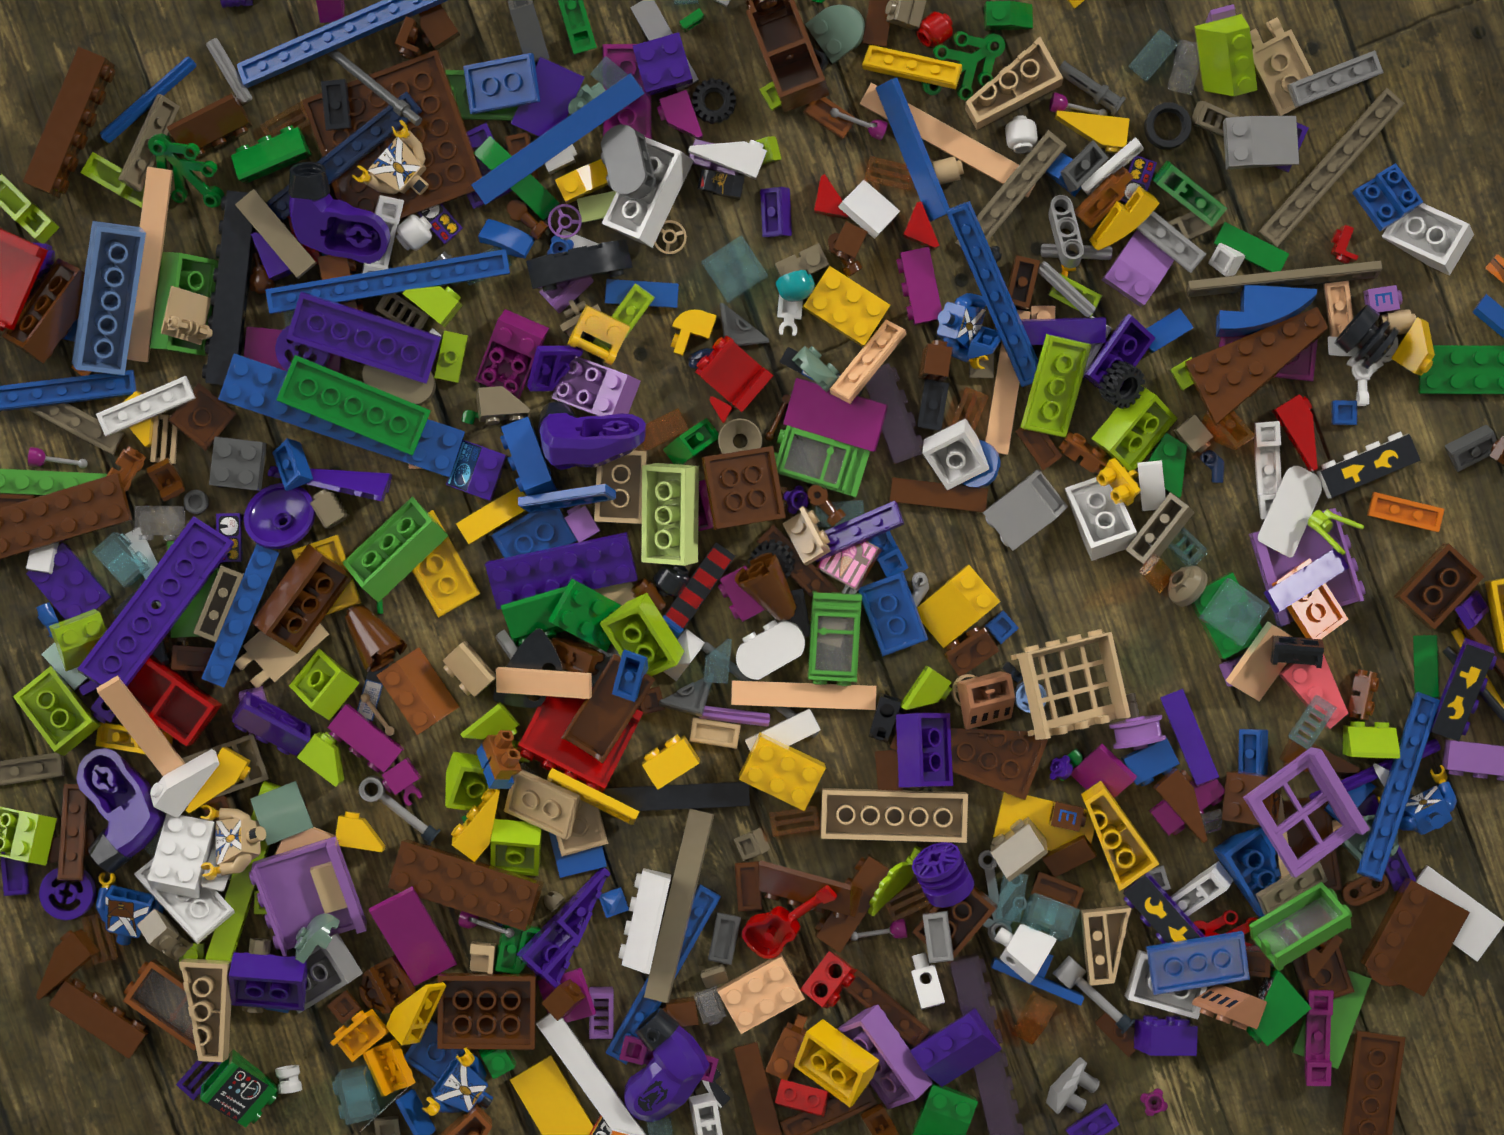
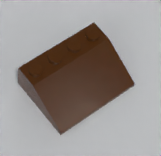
M1405 877L1360 962L1424 997L1470 912Z
M440 973L438 975V983L444 982L446 987L438 1002L437 1049H464L466 1047L468 1049L535 1050L536 973H493V975H487V973Z

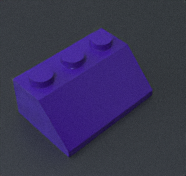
M1126 315L1083 376L1095 387L1103 388L1099 385L1100 382H1104L1102 376L1103 374L1107 375L1106 369L1108 367L1112 369V364H1118V361H1125L1136 367L1156 337L1132 315Z
M246 691L232 715V722L235 723L234 726L237 729L256 734L255 737L266 744L271 742L277 746L280 752L286 755L291 753L296 756L310 740V724Z
M950 713L896 715L899 788L953 786Z
M233 953L229 972L231 1005L304 1011L307 961L303 964L295 959L296 956L285 957L271 954Z
M976 1008L917 1044L910 1052L923 1072L943 1087L1002 1048Z

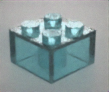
M742 235L701 261L702 266L727 304L768 278L765 269Z
M1226 578L1199 619L1236 645L1243 646L1270 608V605L1231 578Z
M367 1064L340 1070L332 1085L335 1096L339 1095L341 1105H338V1111L341 1120L345 1119L346 1125L374 1119L380 1108L372 1075Z

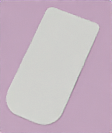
M1293 466L1286 471L1258 534L1259 542L1287 557L1294 556L1307 526L1308 519L1312 515L1322 491V483L1317 475L1300 466Z

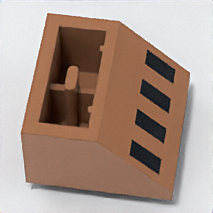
M999 671L956 682L965 729L979 727L1012 717L1015 693L1011 674Z
M1221 984L1213 986L1192 1002V1005L1201 1008L1199 1013L1212 1018L1214 1014H1217L1216 1019L1230 1024L1231 1020H1233L1232 1025L1246 1030L1247 1026L1254 1029L1258 1028L1267 1004L1264 1000Z

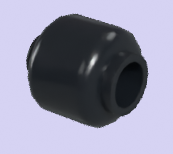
M663 564L654 575V582L659 594L664 597L668 595L678 596L689 583L688 569L683 565Z

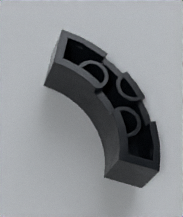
M626 239L603 242L589 247H577L566 252L552 253L526 261L532 289L543 288V292L556 290L559 284L605 274H609L610 278L624 275L623 270L633 268Z

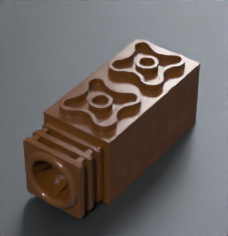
M745 0L748 7L746 13L784 113L829 96L826 80L795 1Z

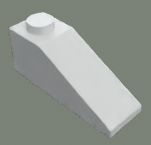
M750 140L749 143L743 141L690 146L688 153L756 180L767 150L763 149V144Z
M211 749L164 775L151 789L150 795L153 806L179 818L218 767L219 761L216 751Z
M1218 861L1178 890L1171 898L1189 916L1227 891L1233 879Z
M713 1093L689 1097L695 1135H723L717 1100Z

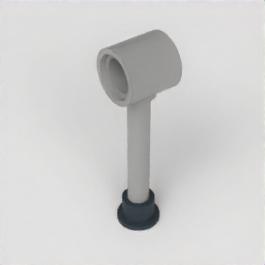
M368 776L361 782L359 794L362 799L368 802L378 800L419 831L422 834L421 837L428 841L427 845H430L441 831L440 829L436 830L431 825L427 826L387 795L380 777ZM367 783H375L378 786V793L375 795L369 794L366 791Z
M1068 956L1053 974L1070 990L1076 984L1116 1021L1115 1025L1124 1034L1135 1022V1019L1131 1020L1126 1014L1122 1015L1099 992L1090 986L1082 978L1087 971L1072 957Z

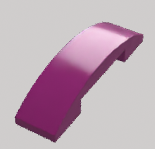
M1308 990L1307 1004L1312 1009L1306 1013L1305 1017L1306 1086H1331L1332 1062L1330 1061L1331 1015H1333V990Z
M625 1035L619 1059L640 1065H648L654 1057L652 1051H648L639 1037ZM705 1054L709 1062V1068L701 1080L713 1082L719 1059Z

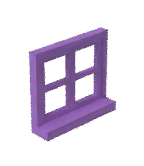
M1309 748L1243 797L1290 875L1295 878L1355 833L1363 835L1370 830L1321 749ZM1307 768L1322 793L1302 807L1287 782ZM1282 786L1297 811L1277 826L1262 800ZM1328 801L1342 826L1322 841L1308 815ZM1303 820L1317 845L1297 859L1282 834Z

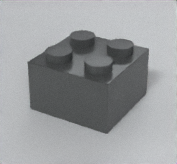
M214 437L209 485L261 491L267 443Z

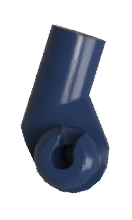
M703 348L691 353L688 357L689 367L698 369L697 363L704 356L708 357L714 349Z
M1212 450L1204 451L1201 454V461L1212 470L1211 482L1223 483V459Z

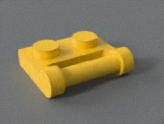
M586 305L568 340V345L573 348L577 346L604 359L605 363L612 365L630 326ZM584 331L611 344L609 351L580 338L582 332Z

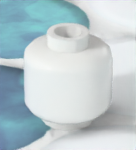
M1016 116L1005 127L1007 145L1015 153L1030 152L1038 143L1036 124L1033 120L1027 119L1026 116Z
M410 215L397 226L398 234L396 238L406 250L412 249L417 251L431 240L432 234L429 229L432 228V225L424 216L419 218L416 215Z

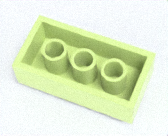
M664 463L642 466L641 562L683 566L698 562L699 466Z

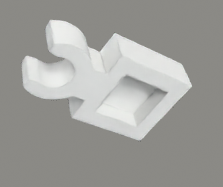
M779 294L777 318H784V322L779 327L780 335H783L784 327L790 326L793 329L792 336H796L797 326L794 323V319L801 320L803 300L789 302L784 300Z

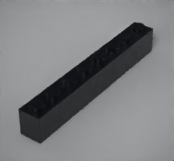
M227 190V195L223 196L221 209L225 211L224 220H220L219 234L222 235L221 244H217L216 258L219 259L218 268L214 269L213 282L216 283V291L212 292L210 305L214 307L213 316H209L208 326L212 329V336L205 344V354L208 355L207 364L203 365L202 378L205 379V383L210 385L223 386L233 354L240 356L242 354L249 277L251 275L254 241L251 234L256 231L254 226L235 205L248 194L246 192Z

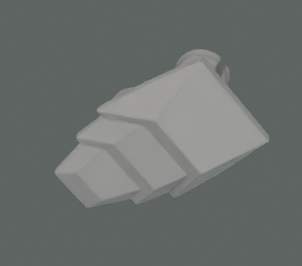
M1081 1057L1050 1086L1046 1103L1057 1114L1061 1112L1065 1105L1077 1113H1081L1084 1110L1086 1100L1074 1094L1077 1085L1085 1088L1090 1093H1094L1099 1087V1080L1084 1072L1087 1062Z

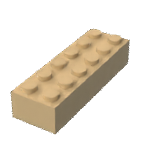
M822 788L821 839L967 843L968 794L966 792Z

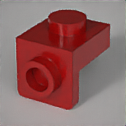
M1348 225L1342 226L1340 230L1336 229L1331 241L1335 243L1331 254L1336 256L1335 260L1344 264L1355 262L1359 257L1346 251L1354 230L1353 227Z

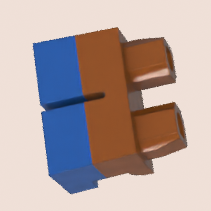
M500 730L497 735H488L476 751L481 767L484 769L483 773L489 789H511L514 784L512 775L522 771L519 764L521 755L518 750L514 749L512 744L514 739L512 731Z

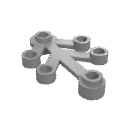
M985 850L980 853L978 863L985 870L988 897L998 906L992 913L993 920L988 918L983 926L988 928L989 938L993 942L999 943L994 940L997 935L995 929L1003 927L1012 933L1010 925L1018 913L1026 908L1027 901L1023 896H1015L1012 900L1013 906L1002 918V906L1015 888L1022 884L1023 878L1021 875H1018L1020 881L1017 884L1008 881L1000 894H998L994 870L997 862L992 856L991 851ZM986 855H990L992 857V862L990 864H985L983 862V858ZM1017 899L1024 901L1023 906L1020 908L1015 906Z

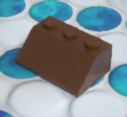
M231 93L167 126V129L176 143L196 144L200 149V153L196 157L197 159L205 154L206 149L212 146L214 149L219 148L227 143L226 139L234 135L237 138L246 134L248 128L252 127V124L239 100Z

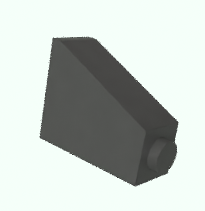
M507 0L523 54H534L535 66L540 57L549 59L533 0Z

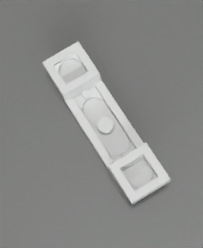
M379 196L375 214L380 216L388 226L391 236L385 254L379 261L371 264L363 263L362 273L388 269L404 200Z
M1280 421L1255 423L1254 427L1255 472L1261 519L1266 518L1282 482L1279 446L1281 445Z

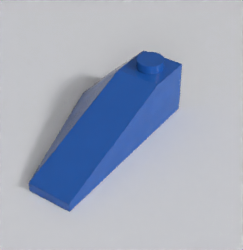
M1257 827L1231 836L1213 850L1257 916L1261 918L1265 914H1263L1255 894L1280 880L1279 877L1281 875L1275 860V849L1262 827Z

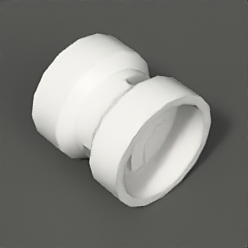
M289 1065L275 1069L276 1077L279 1078L277 1086L279 1094L302 1090V1083L298 1079L300 1074L299 1065Z

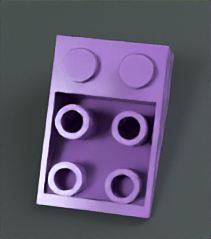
M575 356L569 364L571 369L565 376L561 377L552 395L554 400L596 416L628 414L641 381L622 372Z

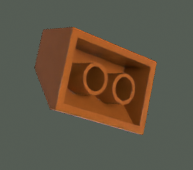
M420 647L377 674V677L417 735L460 707Z

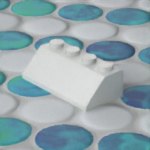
M646 138L656 179L652 191L644 198L638 200L628 199L616 192L602 224L653 248L694 160L677 149Z
M643 868L642 874L637 873L634 887L639 888L637 898L632 897L629 911L633 912L632 921H626L624 935H628L626 945L621 944L618 957L623 959V966L650 974L671 874Z

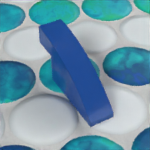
M1244 285L1241 292L1240 312L1219 311L1216 318V337L1251 335L1292 318L1313 302L1317 295V289Z

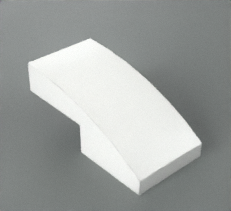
M1162 460L1138 463L1142 510H1157L1166 498Z

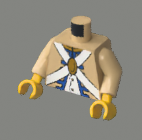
M400 120L399 122L403 126L401 131H396L392 126V130L395 136H397L368 170L360 165L357 166L363 171L362 176L356 177L352 174V177L358 182H364L377 192L394 195L398 192L405 193L411 187L418 195H421L429 186L420 177L426 170L424 165L426 158L423 147L413 133L408 131L405 122Z
M209 805L201 806L202 809L210 810L208 816H200L202 819L212 821L216 817L219 818V820L215 821L216 866L218 867H214L209 862L203 863L201 865L203 870H211L207 874H202V876L207 880H213L220 873L223 876L243 872L251 860L260 855V841L266 838L265 829L259 825L258 821L251 820L250 815L239 809L220 808V810H215Z

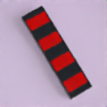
M716 542L665 615L684 629L733 561L735 555Z

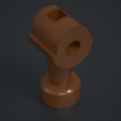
M511 200L508 203L507 212L510 215V219L514 222H522L530 228V235L535 240H538L548 229L549 225L544 221L537 222L532 217L524 202Z
M839 233L831 234L827 241L828 251L833 255H836L833 247L839 237ZM839 258L845 266L842 271L846 277H850L863 268L858 260L853 261L850 258L849 261H845Z
M813 485L808 489L809 503L819 506L829 516L827 522L831 527L846 516V513L841 508L836 510L828 499L826 488L823 489L819 485Z

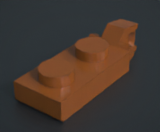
M1123 166L1114 174H1110L1075 209V215L1092 229L1111 210L1116 201L1119 202L1125 196L1126 185L1134 178L1132 174Z
M798 1012L794 1023L788 1022L784 1026L765 1068V1072L783 1080H788L806 1031H808L803 1029L807 1016Z

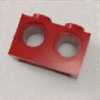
M829 951L800 990L821 1007L828 1009L839 1001L841 997L839 993L842 989L852 984L857 970L836 953ZM840 965L842 967V975L839 978H835L833 976V969ZM826 985L828 993L825 997L821 998L818 990L820 986Z
M781 1079L775 1103L779 1106L824 1117L830 1093Z

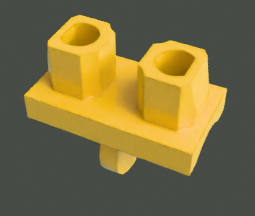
M1116 458L1109 460L1105 468L1096 477L1101 486L1110 484L1113 488L1110 495L1115 504L1124 502L1126 506H1129L1141 491L1138 487L1139 484L1135 481L1139 475L1135 469L1128 472Z

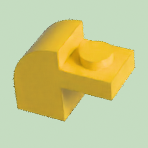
M688 310L680 314L672 325V328L680 330V334L675 333L671 343V347L675 348L674 354L683 357L691 334L709 340L717 316L702 310Z

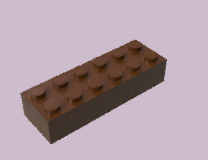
M78 46L22 182L57 198H60L61 194L64 195L69 187V181L67 180L70 172H74L78 165L79 159H77V155L80 149L83 150L88 140L86 136L89 127L92 128L97 118V114H95L98 105L103 104L106 97V92L104 91L106 85L112 82L115 75V69H113L115 65L107 58Z
M406 839L401 841L388 888L402 892L413 887L420 898L526 931L531 927L544 882L479 861L474 862L469 858Z

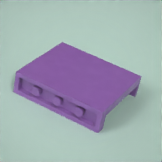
M1336 508L1328 509L1332 513L1342 517L1341 512H1337ZM1331 519L1333 527L1328 534L1345 551V554L1342 556L1349 568L1326 582L1340 606L1364 601L1365 588L1362 581L1357 579L1358 565L1355 558L1350 556L1348 549L1351 548V543L1348 535L1343 534L1341 527L1344 523ZM1308 525L1293 557H1287L1259 542L1258 534L1260 531L1249 534L1266 590L1273 587L1272 583L1303 561L1310 558L1313 562L1334 549L1318 532ZM1272 608L1277 626L1287 625L1295 621L1287 608L1276 614Z
M336 836L252 863L249 877L252 885H257L259 893H257L258 902L261 907H265L267 912L265 914L266 924L268 928H273L275 948L277 950L280 949L283 956H287V950L295 948L297 943L295 938L302 927L306 928L317 915L325 914L310 872V868L328 862L332 863L347 904V908L327 913L339 919L338 928H331L329 936H333L337 932L340 934L356 929L357 934L366 931L367 921Z

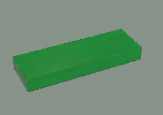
M1223 222L1213 243L1216 246L1222 243L1245 255L1244 260L1268 272L1281 271L1289 256V253L1227 222Z

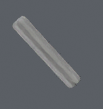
M214 38L207 42V48L239 102L243 105L251 101L252 96L243 85L241 77L219 40Z
M1042 244L1041 256L1059 258L1056 244ZM1083 245L1082 259L1110 260L1112 258V247L1110 246L1096 250L1093 246ZM1074 251L1066 252L1071 257L1077 256Z
M1042 262L1039 265L1038 273L1084 316L1089 317L1094 313L1096 308L1047 262Z

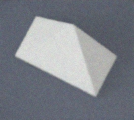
M685 629L678 639V642L685 651L679 663L663 671L675 681L679 679L705 644L704 641L688 629Z

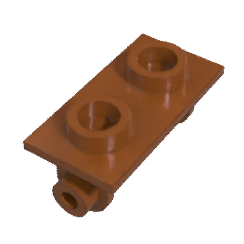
M1069 431L1065 440L1059 446V449L1062 450L1061 453L1075 462L1080 455L1084 458L1079 465L1093 474L1095 472L1099 474L1109 460L1103 449L1091 446L1078 433L1073 434Z
M128 446L127 449L122 450L115 464L121 467L120 471L112 467L107 476L116 473L120 474L124 491L126 492L135 474L142 469L146 457L137 449Z
M1358 669V673L1354 677L1352 690L1360 691L1361 693L1360 696L1351 695L1348 708L1350 712L1349 717L1359 718V714H1361V719L1368 720L1369 716L1373 715L1375 702L1372 701L1373 693L1377 692L1379 687L1377 673L1370 671L1369 676H1367L1368 671Z

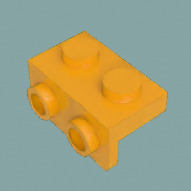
M373 1009L366 1013L363 1010L351 1018L353 1023L348 1028L346 1025L339 1028L334 1033L336 1038L330 1042L332 1046L338 1044L351 1062L357 1060L364 1052L389 1033L386 1025Z
M396 1039L381 1043L363 1053V1057L382 1097L416 1083L412 1070L408 1066L402 1048Z

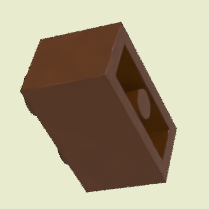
M1015 256L1007 287L1015 308L1029 309L1040 264L1039 260Z

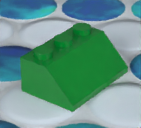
M291 125L281 129L280 135L273 138L271 135H267L257 140L259 144L249 147V144L235 149L236 153L231 155L239 181L247 184L311 157L312 154L299 127L294 128Z
M567 586L501 605L511 639L515 646H521L525 639L539 628L543 630L549 639L554 638L557 633L565 631L549 622L548 619Z

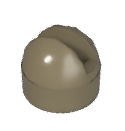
M550 891L548 895L544 896V904L551 912H554L565 900L557 891Z

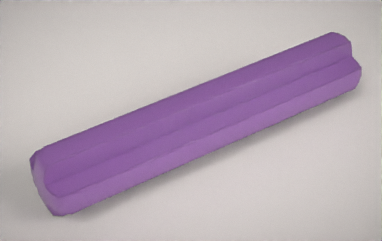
M705 706L703 716L699 717L701 719L766 727L769 726L770 714L712 706Z

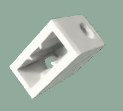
M1020 924L1014 934L1001 927L994 940L1006 946L1000 956L1001 960L1028 983H1031L1057 940L1024 924Z
M926 953L912 956L915 970L911 971L921 1010L944 1004L945 1000L935 965L929 966ZM923 974L929 975V984L922 983L921 976Z

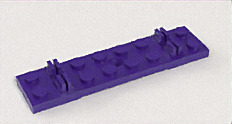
M193 516L144 583L78 667V672L99 686L118 675L127 687L234 546V542ZM154 602H159L161 604V607L159 609H153L152 604Z

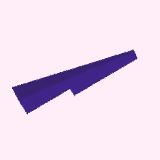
M270 466L268 476L281 478L278 467ZM310 469L313 480L306 484L384 502L385 493L389 492L392 474Z
M604 867L600 868L516 954L533 972L555 989L561 984V978L565 969H568L570 965L569 961L574 949L578 947L592 916V909L596 900L600 898L604 882L610 875V872Z

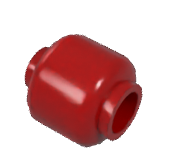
M934 11L921 21L917 37L926 47L935 48L952 36L953 22L947 14Z

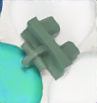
M597 83L591 88L587 84L581 87L576 98L572 99L569 103L568 111L570 115L606 91L601 83Z

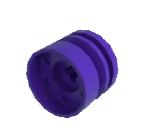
M941 842L926 847L913 861V872L928 902L935 907L953 906L963 901L973 890V877L958 847L952 843Z

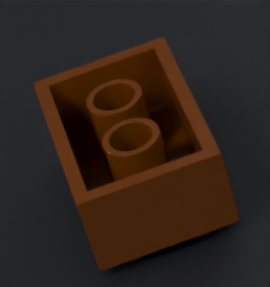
M1449 543L1442 544L1394 597L1428 629L1435 630L1484 576Z
M974 885L969 896L963 901L944 908L933 906L928 913L947 911L953 956L955 958L992 915L998 905ZM922 919L912 933L926 944L924 922Z

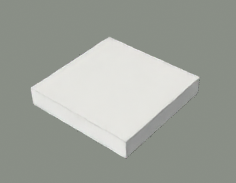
M865 180L838 206L860 227L868 231L874 239L900 212Z

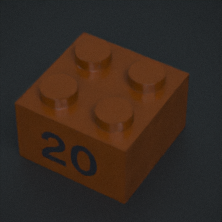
M1241 771L1227 772L1222 820L1260 826L1243 797L1271 776ZM1281 787L1262 800L1276 825H1278Z

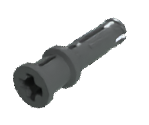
M1065 60L1058 69L1063 78L1092 96L1095 104L1100 103L1109 109L1113 116H1115L1126 97H1120L1109 90L1108 85L1103 84L1101 86Z

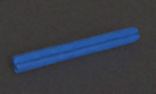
M189 56L184 58L100 132L103 140L111 143L152 106L158 94L164 96L197 66L196 63Z

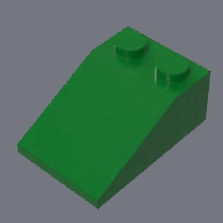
M933 1082L927 1090L912 1135H966L978 1104L977 1098L947 1086L941 1087L938 1083Z

